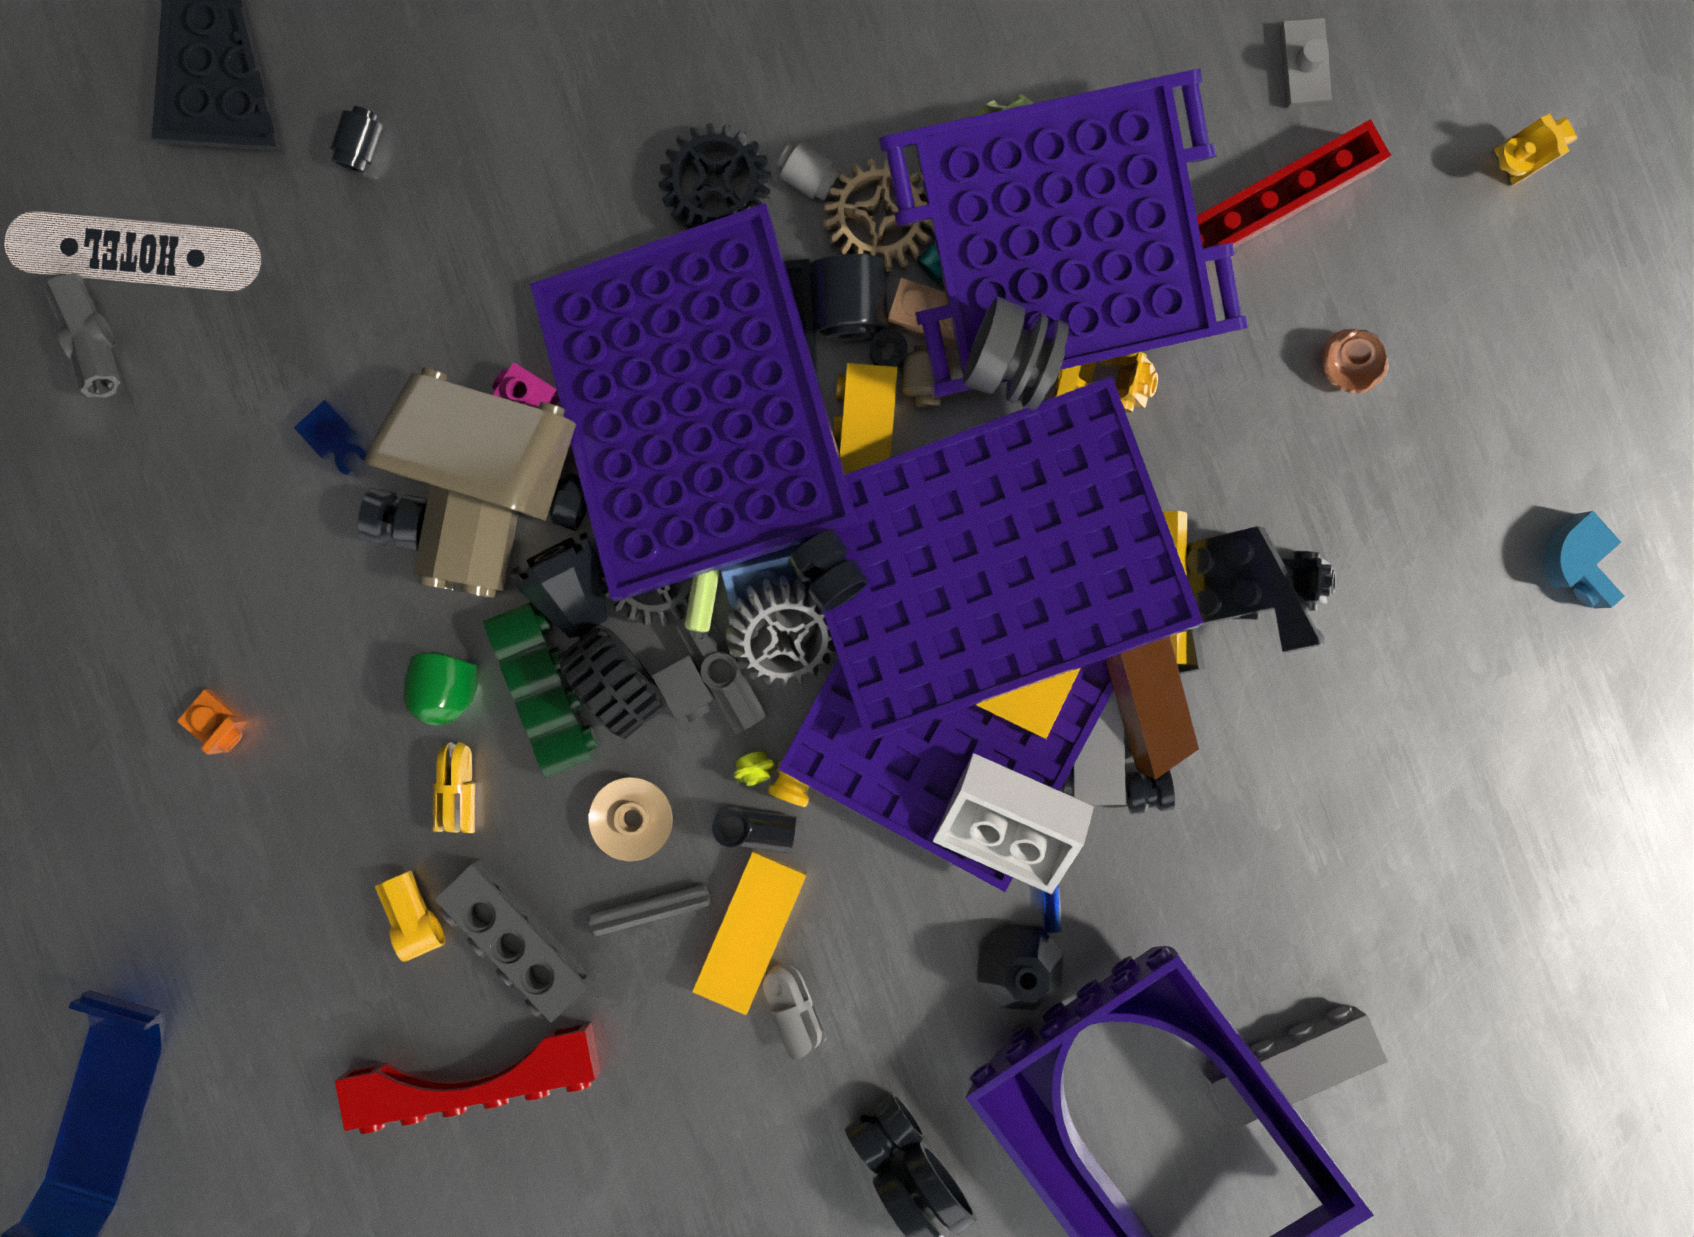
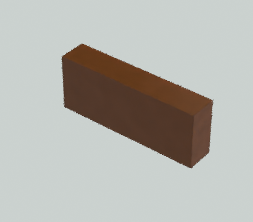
M1170 637L1105 659L1136 770L1157 779L1199 750Z

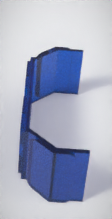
M91 990L82 993L80 998L70 1002L69 1009L88 1014L90 1027L45 1179L21 1220L3 1232L1 1237H101L108 1224L109 1217L118 1205L124 1190L138 1143L142 1121L150 1102L165 1051L167 1039L164 1038L163 1030H165L163 1011Z

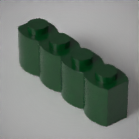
M531 602L484 620L483 624L486 634L499 661L503 677L514 699L519 717L530 739L533 752L544 777L547 778L596 758L594 749L599 748V742L591 724L584 726L578 711L584 708L583 702L572 687L568 686L560 669L558 656L563 651L559 646L553 648L550 642L548 632L553 631L551 621Z

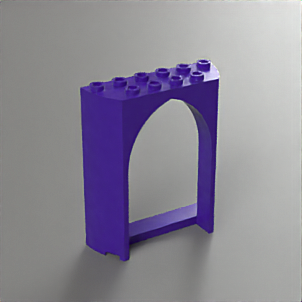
M1170 946L1152 947L1136 959H1133L1132 956L1122 959L1111 969L1112 975L1100 983L1097 979L1088 982L1076 993L1077 998L1067 1005L1060 1002L1052 1006L1043 1014V1021L1033 1028L1025 1025L1014 1032L1008 1039L1010 1043L1001 1048L989 1063L979 1067L969 1078L973 1084L965 1098L1069 1237H1153L1080 1138L1066 1102L1063 1077L1064 1063L1068 1051L1080 1031L1089 1025L1104 1022L1144 1024L1174 1034L1204 1053L1228 1078L1322 1203L1319 1207L1270 1237H1340L1374 1216L1369 1206L1178 952Z

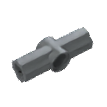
M686 618L674 624L700 670L703 681L709 686L735 734L768 717L743 671L738 667L736 658L730 654L729 647L713 618L711 619L708 632H696L685 627ZM717 659H725L731 664L732 676L725 683H718L711 677L710 667Z

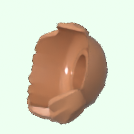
M1343 329L1331 335L1323 346L1321 357L1323 371L1326 373V378L1330 380V383L1337 385L1339 390H1345L1350 394L1355 392L1357 394L1366 393L1379 384L1387 374L1389 363L1385 347L1379 337L1370 331Z

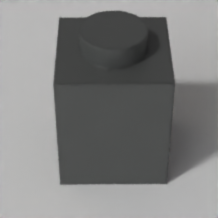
M691 655L652 675L676 720L686 716L690 723L712 711L708 703L715 700V697L709 686L703 681L701 672Z

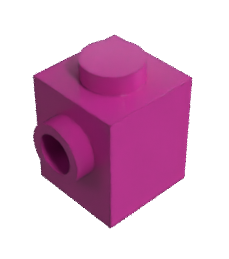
M513 362L509 369H502L492 385V389L495 390L494 396L535 408L539 407L540 402L556 406L560 401L556 388Z

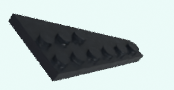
M162 0L152 139L158 144L282 152L243 0Z

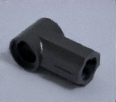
M726 806L715 815L712 831L715 840L720 845L728 848L740 846L792 853L797 817L745 810L737 806ZM727 816L738 817L744 825L743 831L735 837L724 835L719 826L722 819Z

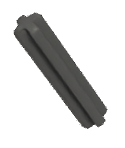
M702 883L593 912L588 916V924L592 935L599 936L707 907L711 903V896L707 885Z

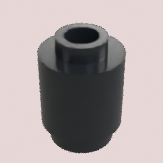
M353 106L352 111H342L330 148L334 152L331 159L332 162L346 169L364 173L366 165L372 164L384 127L376 121L378 117L376 113L359 106Z

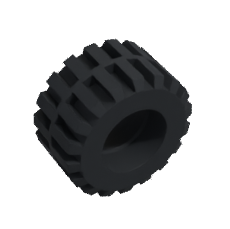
M598 624L558 656L560 669L572 689L591 713L616 736L627 739L666 707L664 696L661 694L654 679L625 643L607 627Z

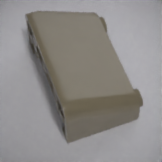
M426 367L422 368L421 374L412 372L371 442L364 464L399 477L426 483L546 521L576 426L575 422L563 417L565 409L545 402H540L539 407L535 408L446 382L447 374Z

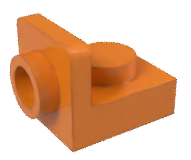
M204 689L177 722L204 744L201 750L210 755L221 753L222 751L224 753L230 751L242 738L243 734L240 730L247 723V720L211 689Z

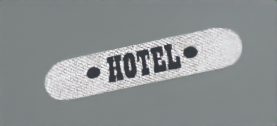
M30 211L19 215L10 223L4 239L5 252L10 262L16 268L28 273L49 275L76 273L82 278L237 291L247 287L254 281L261 266V253L255 240L247 233L235 229Z

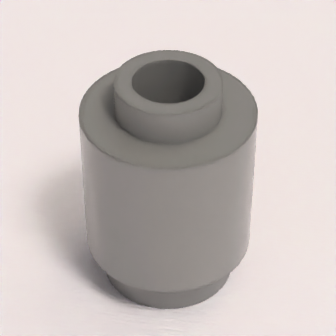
M801 141L796 147L789 144L776 165L782 169L779 176L780 179L810 198L814 199L817 196L823 201L828 197L831 187H834L838 176L841 174L839 170L833 167L835 164L833 161Z

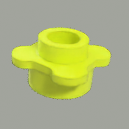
M758 751L735 761L737 771L733 775L738 783L746 782L747 786H753L770 779L769 774L777 768L773 760L768 759L765 751Z

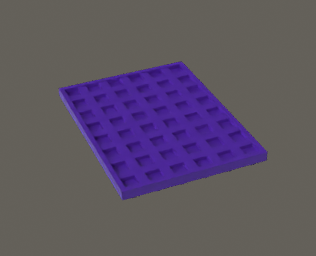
M1112 376L1043 401L1034 411L1027 408L1021 409L845 475L859 525L838 531L837 534L849 550L846 559L855 560L869 579V583L855 597L836 609L825 612L824 616L866 741L868 742L1204 624Z
M838 657L778 770L1006 892L1013 877L933 842L940 822L973 753L1060 791L1114 691L1106 660L1104 659L1080 669L1047 739L977 705H973L868 742L866 741Z

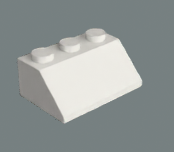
M973 753L958 781L933 842L1052 894L1085 843L1094 806Z

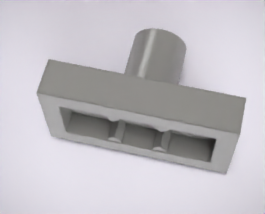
M1325 18L1283 21L1280 26L1287 108L1328 105L1333 99Z

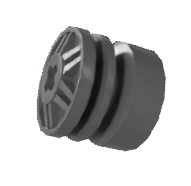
M997 296L990 304L975 337L965 367L963 385L992 394L1002 379H1007L1006 401L1016 402L1023 392L1022 406L1034 411L1039 407L1059 374L1065 356L1069 326L1067 322L1056 319L1047 330L1048 317L1046 314L1039 313L1028 329L1023 328L1025 318L1024 306Z

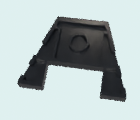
M1251 527L1187 543V579L1203 619V625L1275 610L1282 652L1289 653L1326 645L1324 636L1320 630L1316 629L1307 613L1309 611L1303 598L1298 596L1289 580V572L1264 527ZM1198 627L1186 631V664H1177L1180 675L1205 670Z

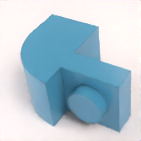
M1594 511L1575 514L1553 534L1544 553V568L1547 578L1554 589L1568 588L1574 585V594L1586 606L1594 607V609L1612 608L1625 596L1597 564L1616 548L1621 541Z

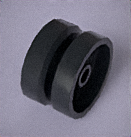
M923 1142L917 1143L903 1154L904 1168L907 1174L900 1168L889 1165L873 1177V1185L879 1198L905 1237H946L942 1224L949 1231L960 1234L977 1221L971 1204L955 1179L934 1152Z

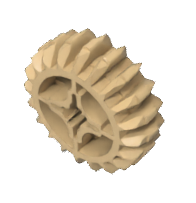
M868 159L866 172H863L858 164L852 165L853 179L841 173L838 176V182L843 189L831 187L828 192L830 198L836 202L824 204V212L833 216L824 220V229L830 231L837 230L829 236L830 245H838L844 242L838 251V255H847L853 252L854 254H869L884 258L885 273L892 271L891 260L893 259L897 260L899 266L905 268L908 265L905 252L914 258H919L921 256V249L915 242L922 245L930 243L931 236L924 230L932 229L931 220L897 226L894 213L898 212V208L889 198L890 188L893 189L887 159L883 162V169H876L874 159ZM915 173L909 177L915 207L927 205V201H924L926 199L924 187L915 189L921 180V176ZM877 186V191L872 199L863 202L856 201L855 205L849 204L853 197L862 190ZM884 199L883 210H885V217L883 222L880 223L879 232L876 234L874 215L877 209H879L880 200ZM845 218L854 219L855 224H860L868 229L870 233L869 245L863 243L851 233ZM903 227L911 228L908 234L900 241L892 245L882 246L883 238L888 232L892 230L902 231Z

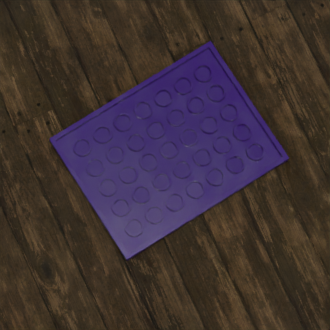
M766 203L530 283L561 407L565 409L564 417L576 423L571 446L611 600H623L804 543L827 530L834 529L838 532L859 525L770 210Z

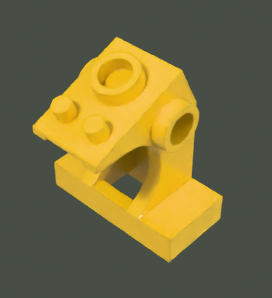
M1143 352L1061 369L1052 398L1092 384L1095 366L1098 364L1119 370L1115 385L1125 412L1131 413L1134 407L1145 408L1148 397L1154 396L1158 384V373L1155 372L1153 363L1146 358L1147 355Z

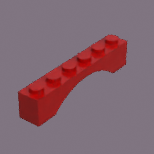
M587 1022L550 1030L542 1041L521 1060L497 1073L481 1078L452 1082L431 1080L406 1073L389 1063L346 1071L335 1080L344 1131L359 1129L360 1134H368L385 1128V1123L400 1120L402 1126H407L426 1120V1115L442 1112V1117H452L467 1112L468 1106L483 1104L484 1109L497 1108L509 1103L508 1098L524 1095L527 1101L537 1100L550 1095V1090L566 1087L567 1092L581 1091L592 1086L591 1082L596 1080L601 1072L592 1023Z

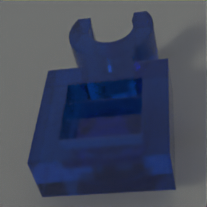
M327 400L322 401L294 427L321 459L327 460L334 454L336 467L345 475L352 477L355 474L347 463L350 455L356 453L359 458L365 461L367 450L348 441L357 432Z

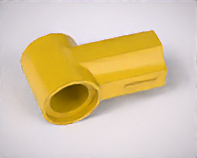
M411 870L375 886L392 926L389 929L392 946L400 960L403 962L409 961L445 944L442 926L436 915L432 911H428Z

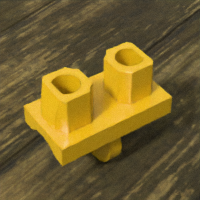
M1549 113L1494 148V151L1500 160L1499 167L1509 173V180L1512 185H1515L1568 153L1570 149L1567 145L1575 141L1577 135L1568 118L1563 117L1554 121Z

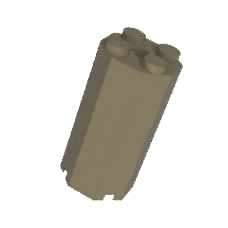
M430 485L413 572L415 575H420L419 584L454 590L455 582L462 583L461 592L495 598L496 590L504 591L519 512Z

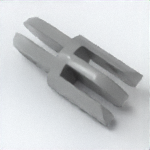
M778 964L765 974L763 980L764 993L789 1056L792 1059L799 1060L817 1048L818 1045L825 1042L827 1036L804 979L798 969L790 964Z

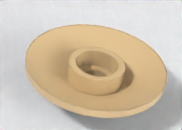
M625 777L612 781L597 793L590 806L588 823L594 842L605 854L617 860L633 862L646 859L663 847L672 830L673 814L668 798L659 787L642 778ZM634 810L638 812L640 821L637 825H629L626 822L625 815L627 811Z

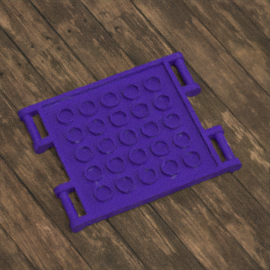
M1201 69L1188 70L894 133L879 138L881 152H886L898 212L894 213L897 226H904L924 220H931L948 305L915 312L917 324L923 326L935 383L931 385L933 398L974 389L963 385V378L951 380L939 321L951 318L962 374L964 376L967 360L981 322L993 299L997 296L1024 306L1025 318L1023 328L1028 329L1039 313L1046 314L1048 317L1047 330L1056 319L1068 323L1069 330L1065 345V356L1060 370L1249 328L1247 315L1242 316L1231 259L1232 256H1235L1233 243L1203 249L1187 163L1200 162L1217 157L1215 144H1210L1201 99L1199 84L1203 83ZM1174 89H1182L1192 148L1184 149L1173 94ZM914 145L927 205L915 207L903 152V148ZM1209 261H1214L1225 316V320L1216 321L1205 263ZM1003 378L1001 383L1007 382L1008 380Z

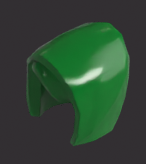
M434 651L412 656L404 678L403 701L407 711L419 722L430 726H439L457 721L474 700L478 688L477 663H467L445 653Z

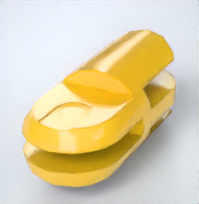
M451 741L446 742L438 751L436 781L433 782L432 832H442L444 829L446 832L458 833L460 830L463 833L475 832L476 782L472 781V754L468 745L462 742H458L456 745Z

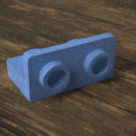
M801 544L721 568L731 608L736 607L737 597L749 599L747 592L749 586L756 588L758 591L762 590L764 578L769 580L771 585H777L781 575L787 578L788 584L792 585L798 576L789 564L788 559ZM804 582L806 587L811 584L810 582Z

